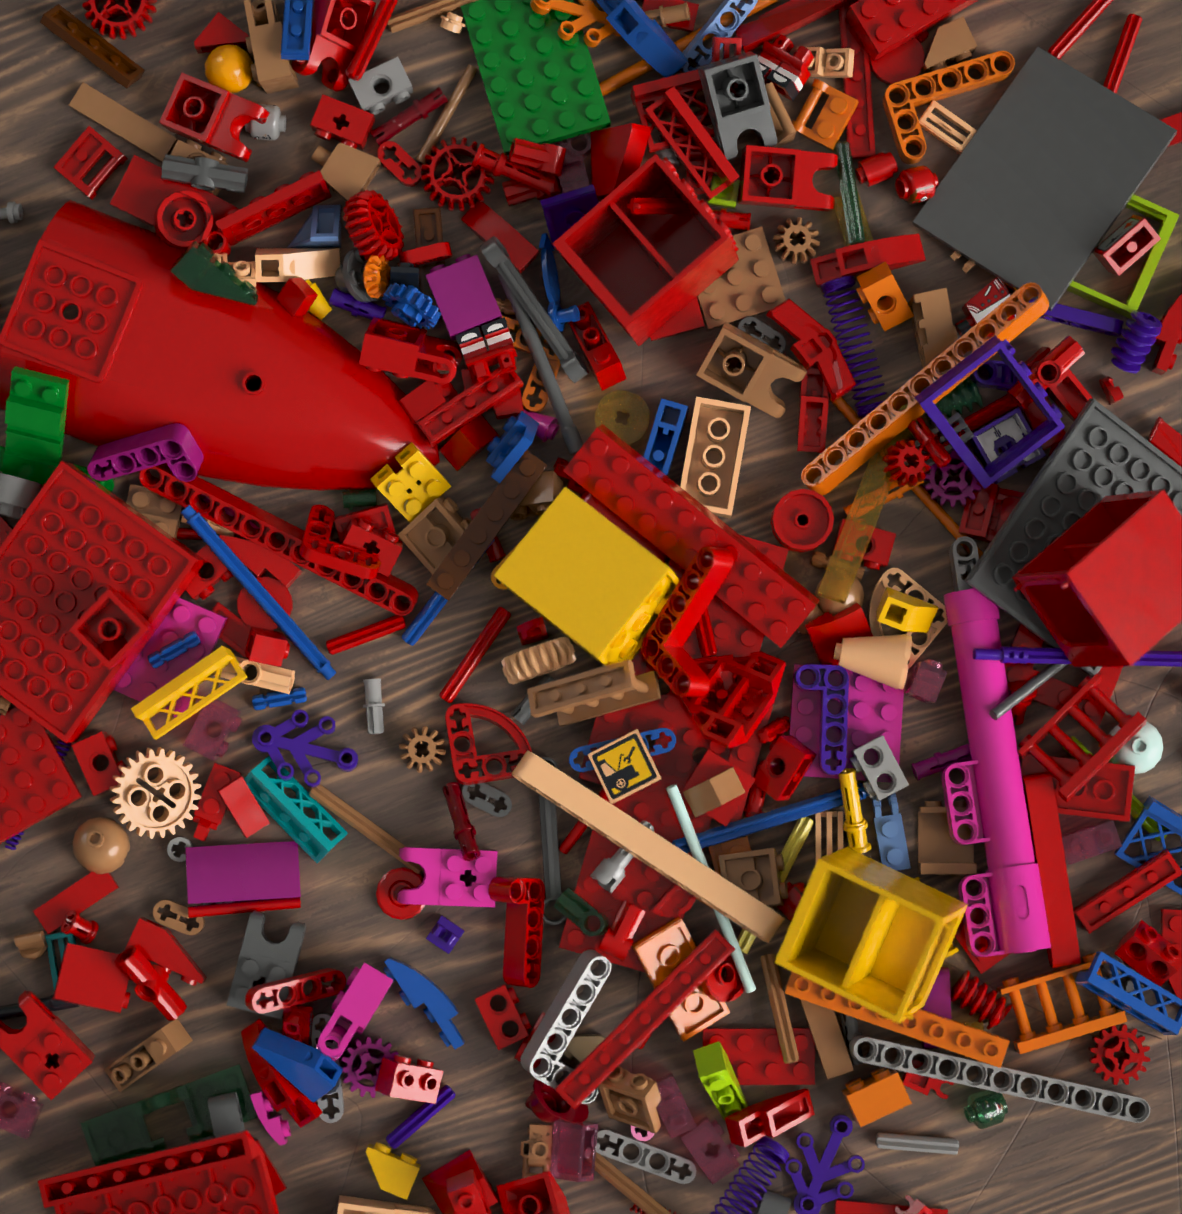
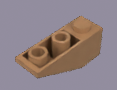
M177 1018L104 1070L119 1092H121L193 1040Z

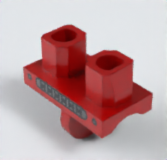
M305 1006L283 1008L282 1035L311 1046L314 1018L313 1008Z

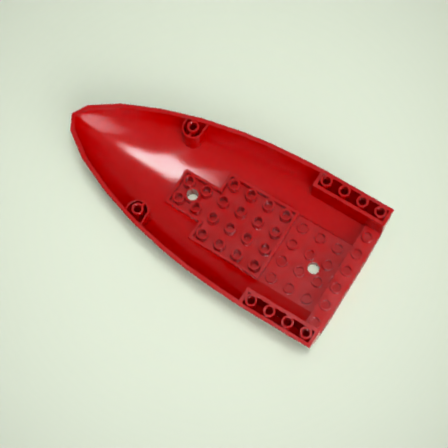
M72 200L66 202L56 212L41 239L38 240L0 334V409L6 410V400L10 395L11 372L14 366L68 379L69 390L64 434L92 445L100 446L166 425L182 424L191 432L204 456L197 474L198 476L261 487L318 491L375 489L376 486L371 481V478L386 464L397 474L403 467L396 460L395 456L411 442L434 466L440 463L438 444L432 447L417 427V423H412L398 402L406 394L383 371L374 372L366 369L363 365H359L361 351L326 323L309 312L304 316H292L277 300L279 293L261 282H256V287H236L204 279L198 273L199 254L203 253L192 248L178 249L164 243L154 232ZM69 305H75L79 310L77 317L72 320L64 317V309ZM259 378L262 381L261 388L254 392L249 391L247 388L249 380Z

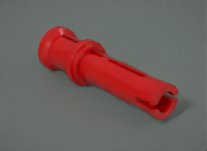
M480 143L471 166L482 167L493 172L495 177L503 175L547 196L550 195L556 179L549 178L525 166L508 162L509 159L505 153L498 154L485 148V144Z

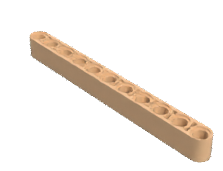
M527 750L511 773L518 781L762 941L769 943L784 921L780 914L536 754Z

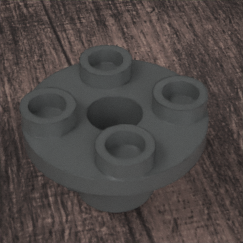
M354 248L346 254L343 265L340 264L335 273L336 285L341 291L350 292L360 302L376 301L378 298H371L367 294L363 283V271L367 261L364 255H360L358 249Z

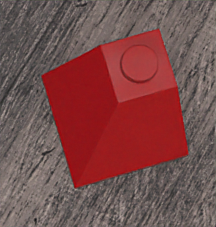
M470 1149L422 1178L442 1214H456L447 1194L446 1179L471 1169L474 1170L489 1207L498 1202L495 1190Z
M550 1171L496 1186L504 1214H570L566 1196Z

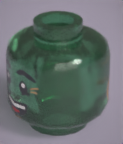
M983 1090L970 1095L967 1099V1106L964 1107L967 1121L974 1123L979 1129H985L1002 1123L1005 1114L1008 1113L1004 1096L1001 1093L990 1090Z

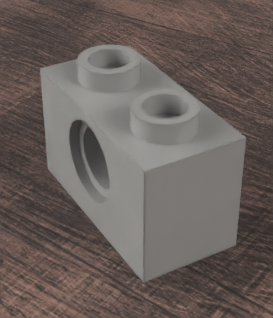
M399 57L364 72L362 78L358 81L348 80L360 108L374 115L385 110V105L394 101L396 104L406 101L410 98L409 94L413 93L412 84ZM380 83H386L390 86L385 94L375 92V87Z

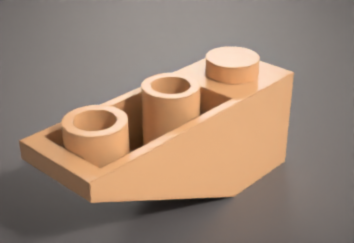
M340 247L256 249V282H287L289 278L302 277L304 280L333 277L340 267Z

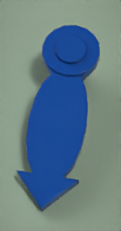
M544 233L541 235L539 249H541L544 286L549 301L547 313L559 331L562 332L565 328V322H577L580 320V312L576 305L562 309L560 305L559 278L552 252L555 250L548 234Z

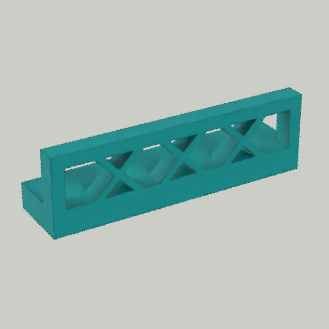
M270 756L266 757L244 778L258 804L316 863H319L348 834L294 777L288 781L281 780ZM269 765L276 772L277 779L269 778L262 769ZM282 768L280 771L282 776L290 774L285 768ZM284 787L291 788L296 793V799L289 798L284 793ZM303 807L311 808L315 812V819L308 818L303 812ZM323 827H329L337 837L331 841L323 833Z

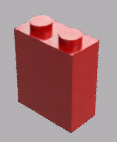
M67 943L53 1000L119 1014L122 1008L127 1009L131 992H126L128 980H133L118 965L116 959L119 954Z

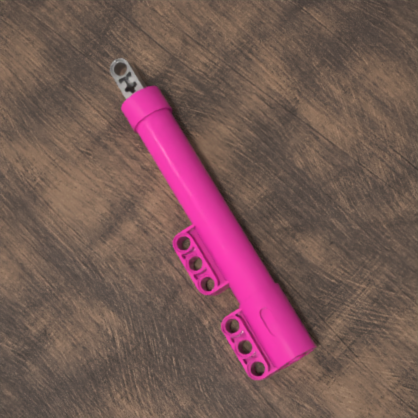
M963 536L958 538L949 548L955 592L947 593L943 596L948 627L952 630L971 761L954 763L947 766L941 774L951 839L958 845L984 842L988 870H985L986 873L964 877L958 885L960 901L968 904L962 918L968 951L976 957H987L1051 948L1039 866L1038 863H1035L1012 709L997 720H994L989 714L990 710L1009 696L1005 664L1000 663V660L973 659L974 648L1000 649L1002 646L998 620H1000L999 607L961 579L966 571L969 575L979 560L976 542L970 537ZM958 544L968 546L970 550L968 557H961L957 553L956 547ZM957 769L961 772L962 781L959 784H954L950 781V770ZM956 797H962L966 801V809L963 812H958L954 809L953 801ZM961 824H965L970 828L971 835L967 840L961 839L957 834V829ZM970 880L976 881L979 885V892L975 896L969 895L966 891V884ZM974 908H978L983 912L984 916L980 924H975L971 921L970 913ZM979 936L985 937L988 942V947L984 952L977 951L974 946V942Z

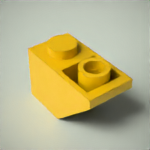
M886 587L876 610L877 621L901 631L928 633L938 606Z
M376 1142L375 1146L369 1144L366 1154L380 1189L407 1200L421 1167L420 1164L416 1163L417 1158L406 1153L398 1156L390 1152L391 1147Z

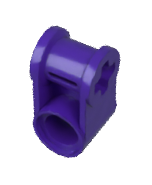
M988 360L981 366L988 370V380L979 378L977 370L969 376V380L976 387L1008 391L1018 381L1004 361Z

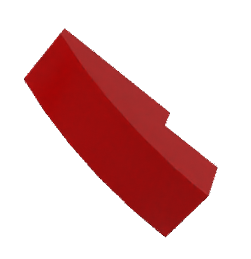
M477 202L475 208L470 209L461 218V221L483 242H486L493 236L497 237L507 250L511 262L520 274L539 256V251L526 238L485 203Z
M1041 347L1024 363L1031 369V366L1036 361L1044 358L1051 349L1049 347ZM1047 365L1041 369V376L1046 380L1051 373ZM1070 369L1061 375L1057 383L1050 385L1045 390L1048 396L1073 422L1088 400L1092 398Z
M219 535L241 562L258 577H262L268 570L282 584L289 588L303 572L289 560L254 542L237 537Z
M804 1088L750 1105L741 1111L725 1117L730 1142L746 1147L765 1136L774 1138L815 1114L809 1089Z

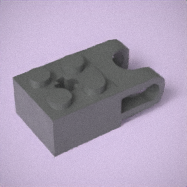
M749 51L697 67L717 146L727 160L737 156V139L740 133L746 129L754 130L762 146H776L777 136L758 55ZM733 82L738 84V88H734V94L730 92V86Z
M255 910L251 913L226 1006L254 1012L246 1006L245 996L250 988L256 986V981L265 977V982L269 983L295 976L306 932L305 923H294L290 927L284 941L272 942L264 933L265 915ZM284 986L279 992L281 1001H284L289 995L287 986ZM260 995V998L256 1000V1004H259L260 1000L270 999V996ZM283 1009L258 1014L282 1019Z

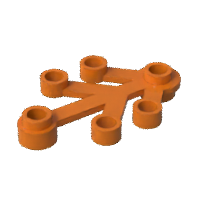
M565 0L530 1L532 10L540 15H545L553 9L579 17L572 22L564 21L561 23L557 32L563 40H570L575 33L595 22L606 25L600 29L590 28L586 32L584 42L587 46L596 47L601 40L612 34L622 37L606 19L607 13L598 10L592 0H578L581 5ZM563 28L569 29L570 33H566ZM589 35H593L596 41L592 40Z

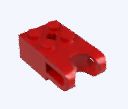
M314 0L309 60H292L291 68L293 71L303 76L312 75L317 71L321 63L323 67V85L335 92L346 88L350 79L346 72L369 26L376 2L372 0Z
M181 72L159 123L175 134L241 161L248 162L252 150L240 141V131L251 120L264 124L270 112L257 103Z
M746 145L742 149L738 204L813 211L833 210L835 205L834 197L818 192L813 187L812 178L816 171L831 170L838 165V156L832 153L801 151L799 149ZM768 171L772 172L771 176H775V180L771 183L764 179V175Z
M373 317L365 332L359 365H363L366 369L374 372L382 370L392 372L394 376L399 378L415 377L435 383L447 384L455 377L463 354L459 344L426 335L427 329L411 327L406 324ZM446 350L452 351L455 354V359L453 356L443 352ZM438 370L449 371V373L442 375Z
M25 990L19 996L18 1003L27 1017V1025L20 1029H12L0 1021V1048L52 1100L93 1062L96 1055L32 991ZM49 1053L52 1056L55 1053L59 1055L58 1063L49 1060Z

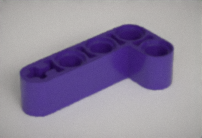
M803 665L794 674L796 686L802 690L821 691L819 767L826 774H839L846 766L849 676L846 669L842 666ZM803 670L813 672L815 679L811 685H804L801 682L800 673ZM831 671H838L842 675V683L839 686H832L829 683L828 674ZM834 698L840 701L842 707L838 714H831L828 711L827 703L830 699ZM831 726L837 727L841 733L840 739L837 742H830L826 737V731ZM825 745L829 747L841 746L840 751H834V758L840 762L839 765L834 766V770H831L830 765L825 764L826 759L831 758V750L825 751Z

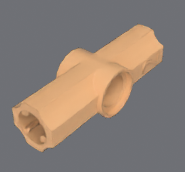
M235 656L245 673L251 665H254L257 669V676L253 680L246 678L241 683L290 694L295 680L294 670L253 662ZM231 663L222 669L220 678L231 680L238 675Z

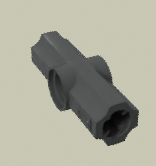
M165 154L161 178L163 180L190 184V186L202 190L214 191L216 188L245 193L249 170L248 168L220 164L219 161L210 158L195 157V159Z

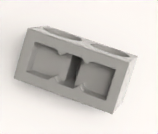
M883 735L851 751L853 757L850 758V762L856 773L862 772L866 780L863 786L870 798L875 797L876 801H880L909 786ZM868 749H873L878 754V760L874 765H868L864 761L863 756ZM881 774H887L891 779V785L886 790H882L877 786V778Z

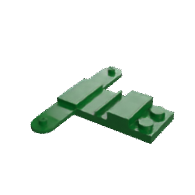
M14 366L11 372L10 395L6 400L5 423L7 424L5 431L7 434L6 447L0 446V471L2 474L27 479L44 486L60 464L63 453L69 390L68 379ZM73 464L89 475L87 467ZM113 479L106 481L95 480L109 491H113L115 486Z

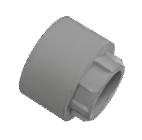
M0 473V515L20 520L40 492L41 484Z

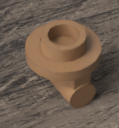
M42 930L14 937L15 945L19 948L23 958L37 959L44 954L48 947Z

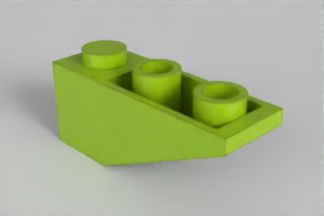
M720 1041L693 1050L699 1078L723 1120L725 1121V1117L748 1107L730 1060Z

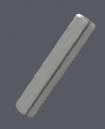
M882 1132L876 1135V1147L882 1149L952 1155L958 1154L959 1141L952 1138Z

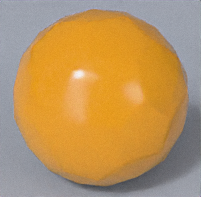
M231 44L222 45L212 50L205 62V75L210 84L227 90L232 94L245 89L252 81L251 64L253 62L250 55L241 47Z

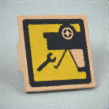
M638 729L587 754L611 804L662 779Z

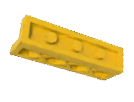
M222 645L132 707L131 710L136 718L143 720L152 737L157 740L245 680L248 676L233 652ZM231 663L238 675L229 681L220 680L222 669ZM202 682H213L212 691L206 697L197 695L199 685ZM182 696L191 698L186 711L183 713L174 711L176 701ZM159 712L168 713L166 724L157 730L150 718Z

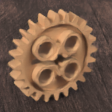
M158 747L156 754H154L151 748H147L146 756L136 751L137 760L134 761L127 757L126 760L129 766L125 768L119 765L118 768L122 775L112 777L118 782V786L110 787L111 791L117 793V796L110 798V801L119 804L113 809V812L115 814L123 813L118 819L119 822L122 824L128 822L126 828L130 831L137 827L136 834L142 836L146 831L147 836L153 839L155 831H157L158 835L164 838L165 830L174 835L175 825L184 829L185 825L182 820L184 818L193 819L188 813L190 809L198 810V807L193 804V800L201 799L200 795L194 793V790L201 787V784L193 782L198 777V774L196 772H189L193 765L189 762L183 764L185 757L179 755L175 758L173 750H169L165 755L164 749ZM153 767H158V776L153 780H148V771ZM141 778L158 790V792L174 802L175 807L171 808L139 785L136 779ZM174 783H179V793L170 796V787ZM136 790H141V799L136 803H132L130 800L131 794ZM157 806H163V815L157 819L153 818V810Z

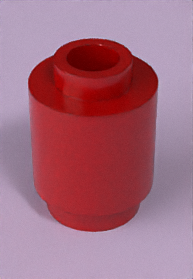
M880 152L858 162V168L855 169L860 184L865 183L867 187L890 179L894 173L898 172L896 161L891 152L885 154Z

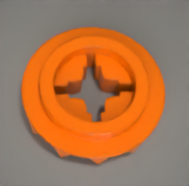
M373 254L364 267L363 283L367 294L371 298L379 299V297L384 296L383 294L389 286L391 267L388 266L389 261H385L384 256L378 258V256Z

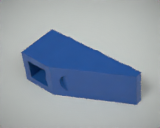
M267 1028L261 1030L252 1046L261 1057L269 1062L313 1103L335 1087L343 1071L330 1057L325 1056L319 1049Z

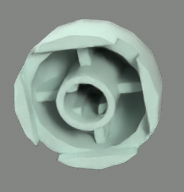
M1146 721V725L1110 761L1112 763L1135 766V774L1145 773L1154 768L1161 759L1163 752L1162 737L1158 730ZM1116 725L1109 734L1114 736L1121 728Z

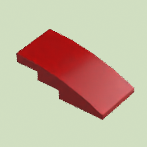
M136 155L133 156L110 202L112 207L155 228L154 214L162 200L170 194L179 191L195 192L206 200L211 209L213 226L210 232L218 228L215 221L223 218L228 211L237 208L206 190L194 188L186 183L163 180L161 178V167ZM185 213L177 216V219L180 220L179 225L182 227L185 224H190V221L186 220L187 215ZM204 240L193 246V248L209 254L204 245ZM221 242L215 243L212 249L217 250Z

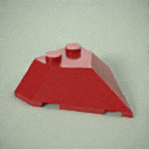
M751 652V656L736 658L733 655L693 659L708 676L710 682L709 691L703 697H681L704 738L727 748L747 743L775 702L786 662L764 652Z

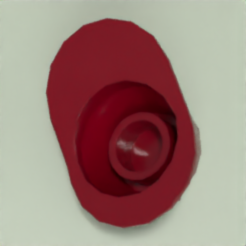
M538 1079L534 1080L533 1091L525 1102V1106L545 1123L562 1119L570 1123L579 1124L587 1120L589 1115L587 1104L581 1103L574 1110L554 1088Z

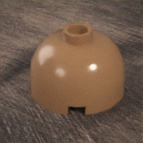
M105 817L91 818L82 823L76 830L72 842L74 856L79 864L86 870L97 874L110 873L121 867L125 862L124 859L127 856V852L130 850L129 836L124 828L113 819Z

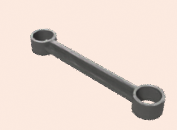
M493 236L480 245L481 251L488 262L498 270L555 352L568 377L576 383L588 375L589 370L586 364L565 340L511 262L507 250L499 239Z
M542 757L543 760L552 763L555 768L559 769L553 759ZM538 794L545 886L544 909L546 904L553 900L560 901L565 909L563 917L557 921L547 918L545 912L543 919L549 924L557 925L567 918L568 905L562 899L556 805Z

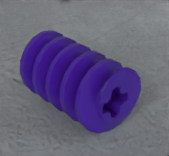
M1133 310L1131 316L1135 320L1128 319L1126 321V325L1130 329L1124 328L1121 330V334L1125 338H1117L1116 344L1119 347L1111 348V353L1116 357L1112 358L1111 362L1119 369L1129 373L1140 371L1141 364L1145 362L1146 355L1150 353L1151 346L1155 344L1156 337L1160 335L1162 323L1151 314Z

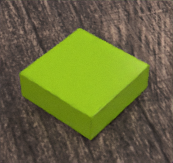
M712 177L711 191L723 184L719 177ZM737 180L709 200L708 205L735 209L740 180Z

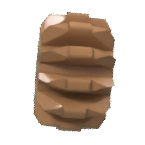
M801 217L797 218L796 225L793 224L790 218L786 219L787 228L779 225L777 230L780 234L773 237V241L780 243L775 246V252L785 251L781 256L783 261L787 259L788 255L792 256V265L796 264L797 257L800 258L803 264L806 263V254L814 257L816 251L812 247H819L820 241L812 239L818 236V230L809 232L812 222L808 221L804 227L801 225ZM801 237V244L798 243L796 246L791 244L792 238Z
M423 726L422 735H419L418 729L413 727L412 733L415 736L413 739L408 734L403 735V738L410 742L409 745L399 744V749L408 750V753L402 754L400 759L406 760L411 757L412 760L407 764V768L411 769L417 762L418 773H422L423 763H426L428 771L431 772L433 771V766L430 761L433 760L438 765L442 764V761L435 757L436 754L446 755V750L437 749V746L444 744L445 740L439 739L434 742L433 739L439 732L434 730L428 737V726ZM423 741L429 744L427 747L429 754L426 757L424 754H422V757H419L416 745L419 742L422 745Z

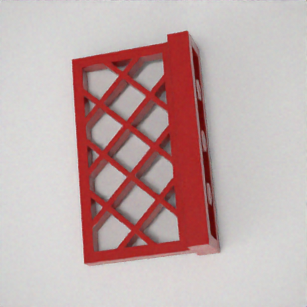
M698 69L632 86L630 96L633 106L635 105L641 125L648 126L647 122L652 124L647 142L649 153L671 147L666 141L654 144L651 133L655 125L644 113L643 105L656 102L663 97L666 91L674 86L682 98L688 101V106L693 104L705 111L700 119L701 124L709 113L707 105L694 99L698 91L703 90ZM665 103L660 106L662 109L657 117L660 119L665 110L672 114ZM703 125L709 135L714 137L713 129ZM664 126L666 130L669 132L670 127ZM673 127L672 136L676 137L674 141L687 144L688 135H682L676 131L677 128Z

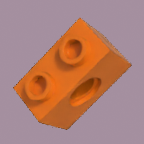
M886 261L856 277L861 286L856 290L863 304L869 302L872 308L867 311L874 324L880 322L884 332L914 317ZM882 296H887L885 299L879 300Z

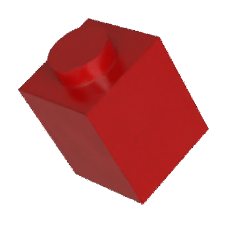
M251 626L244 653L249 661L281 667L283 659L288 657L290 643H288L287 638L282 632Z

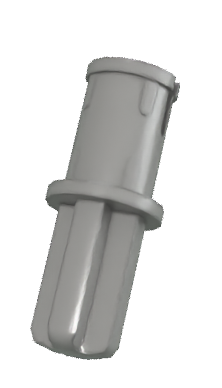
M365 679L363 683L366 704L363 705V708H366L367 732L369 734H381L384 732L382 707L385 706V703H382L381 679Z

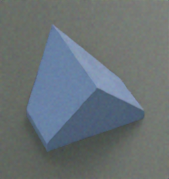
M313 205L312 213L287 248H341V205Z

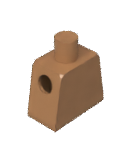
M338 143L333 152L319 145L311 157L313 161L323 166L320 172L327 186L345 202L354 194L360 191L364 192L381 167L379 158L343 143Z

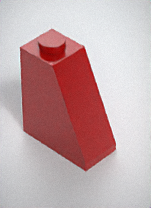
M629 123L591 132L592 184L598 199H604L640 168L650 136V127Z

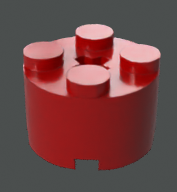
M179 191L170 194L161 201L155 211V232L164 243L178 249L191 248L201 243L209 235L213 226L211 209L206 200L195 192ZM185 213L187 215L186 220L190 221V224H185L182 227L179 225L180 220L177 219V216Z

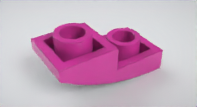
M262 1090L250 1094L251 1100L262 1125L280 1146L285 1145L288 1142L287 1137L291 1136L288 1120H283L282 1114L270 1116L273 1106Z

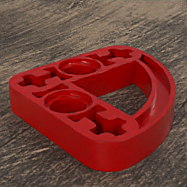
M473 703L454 704L446 711L445 724L455 779L460 784L472 785L515 778L511 773L517 765L510 766L511 772L506 773L507 763L504 758H510L509 763H515L519 756H524L527 750L532 752V749L522 730L509 717L488 706ZM455 711H459L460 715H465V718L461 720L462 730L468 728V732L459 731L454 734L451 733V730L457 731L456 721L450 720ZM471 717L486 720L501 728L512 739L518 750L477 756ZM464 737L470 742V747L467 751L460 752L454 747V742L457 738ZM491 760H497L501 763L502 770L496 775L490 774L486 769V764ZM477 762H482L481 771L483 777L478 776L479 771L472 772L470 778H465L464 774H459L458 772L463 769V765H468L469 769H477Z

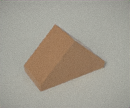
M732 767L684 791L683 794L694 816L697 817L745 793V790Z

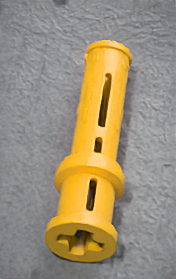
M845 768L838 774L846 819L843 822V830L847 833V847L862 854L872 849L871 844L867 841L866 828L868 823L862 817L856 770L854 768Z

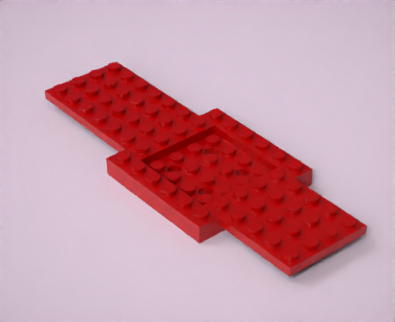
M742 536L783 570L789 549ZM670 558L668 567L680 580L685 570ZM715 595L707 609L717 654L709 657L733 655L736 658L751 656V652H760L764 634ZM696 626L683 646L692 659L705 658L701 653ZM640 650L632 660L635 676L655 671L643 657ZM671 688L667 694L660 695L661 699L596 717L588 745L620 738L636 729L641 733L658 728H668L676 736V744L671 751L651 756L662 779L612 805L640 823L643 820L649 822L654 827V832L670 843L673 840L685 837L666 788L677 784L679 792H682L699 764L692 757L693 751L698 747L712 751L753 777L762 747L761 737L757 733L768 724L773 705L747 743L731 748L704 738L681 697L677 696ZM664 732L659 733L660 737L655 739L654 745L661 744L663 749L668 748L667 743L671 742V737L665 736ZM651 747L648 751L649 753H651L655 750L653 749V747ZM591 748L590 750L591 752L597 750V748ZM588 755L584 756L581 768L586 767V762L590 761ZM595 770L580 772L578 778L601 784ZM748 793L730 822L741 820ZM683 800L695 833L709 830L712 818L705 813L695 817L689 804ZM592 829L559 948L579 954L592 949L606 957L610 963L645 972L632 946L623 962L598 950V947L608 927L612 926L616 918L615 916L624 901L646 911L633 936L634 941L632 945L677 917L683 920L685 913L681 916L668 918L658 916L650 911L675 883L633 857L624 868L626 876L612 893L606 891L598 884V880L591 878L590 875L604 858L611 859L620 847Z

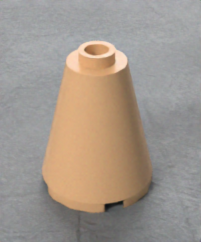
M901 634L843 638L842 643H836L834 659L839 660L838 666H842L845 669L892 688L903 690L908 672L907 665L911 654L912 636Z

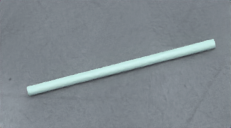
M677 784L671 785L666 789L693 858L709 868ZM713 909L724 938L735 948L731 956L745 992H753L756 990L730 920Z

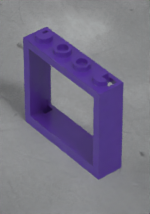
M993 336L914 397L984 489L1065 428L1060 420L1063 417L1061 411L1054 403L1049 405L1044 399L1048 395L1039 382L1033 384L1028 377L1032 372L1022 360L1019 363L1012 355L1016 351L1007 339L1001 341L997 336ZM997 352L1047 420L983 468L933 403V400Z

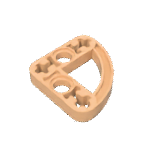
M891 568L885 571L879 578L870 598L868 624L873 636H884L881 622L877 621L876 610L886 587H889L888 583L890 580L887 578L888 574L891 576L898 574L900 576L898 582L903 586L907 582L911 584V587L904 591L905 594L908 595L913 590L919 591L922 594L923 601L928 602L929 599L933 605L938 606V610L942 611L941 618H943V621L932 622L928 633H926L925 643L923 645H916L912 641L911 648L918 650V652L914 655L911 651L907 665L909 669L947 624L945 605L899 568ZM896 585L889 587L899 592L902 590ZM907 631L905 634L911 636L912 632Z

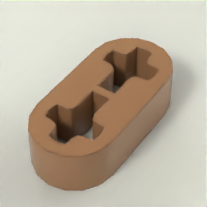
M173 900L159 901L153 908V917L156 922L183 934L196 935L205 927V918L196 917L199 927H193L191 930L187 929L188 924L180 919L182 916L188 918V907ZM167 904L170 905V911L178 914L177 918L169 916L165 920L162 919V913L159 912L160 907L165 908Z

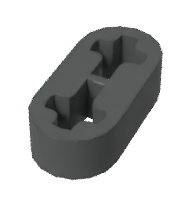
M746 317L740 321L738 329L745 332L742 326H749L753 323L755 325V332L761 336L750 335L767 345L769 344L762 340L763 337L770 341L777 338L779 340L777 345L781 348L776 350L783 353L786 341L781 333L754 317Z
M478 783L481 786L479 791L487 796L485 800L480 797H475L474 800H471L467 789L469 786L474 787L476 784L463 786L462 794L469 804L495 817H504L511 811L512 801L510 797L486 783ZM489 797L495 800H499L500 797L505 798L504 804L507 805V809H501L499 813L495 812V806L487 802Z

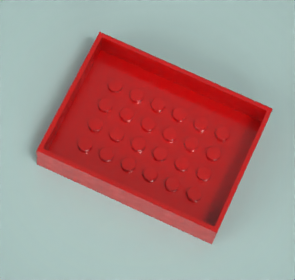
M61 461L0 546V695L65 743L77 742L206 561L72 463ZM108 589H116L156 629L135 651L109 670L69 629Z

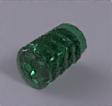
M967 377L962 382V385L959 384L935 405L949 419L952 417V410H955L962 416V407L965 406L969 412H973V403L976 402L981 409L983 408V401L976 383ZM925 412V417L931 426V419Z

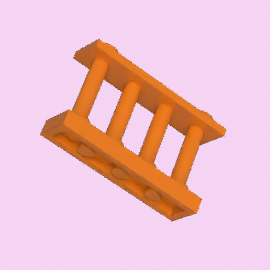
M1097 952L1083 956V961L1080 964L1069 965L1020 981L1018 977L1009 978L1002 981L1003 986L997 987L999 994L1009 993L1011 1003L1013 1004L1014 1013L1021 1032L1019 1035L1020 1039L1013 1041L1017 1053H1027L1128 1022L1123 1010H1116L1115 1006H1112L1111 1003L1099 996L1097 998L1101 1008L1099 1010L1100 1015L1089 1018V1015L1084 1012L1073 973L1089 969ZM1099 967L1097 974L1103 977ZM1059 977L1063 979L1074 1018H1072L1073 1023L1065 1026L1058 1022L1046 981ZM1033 985L1036 986L1048 1025L1045 1027V1032L1038 1034L1035 1033V1030H1031L1019 991Z

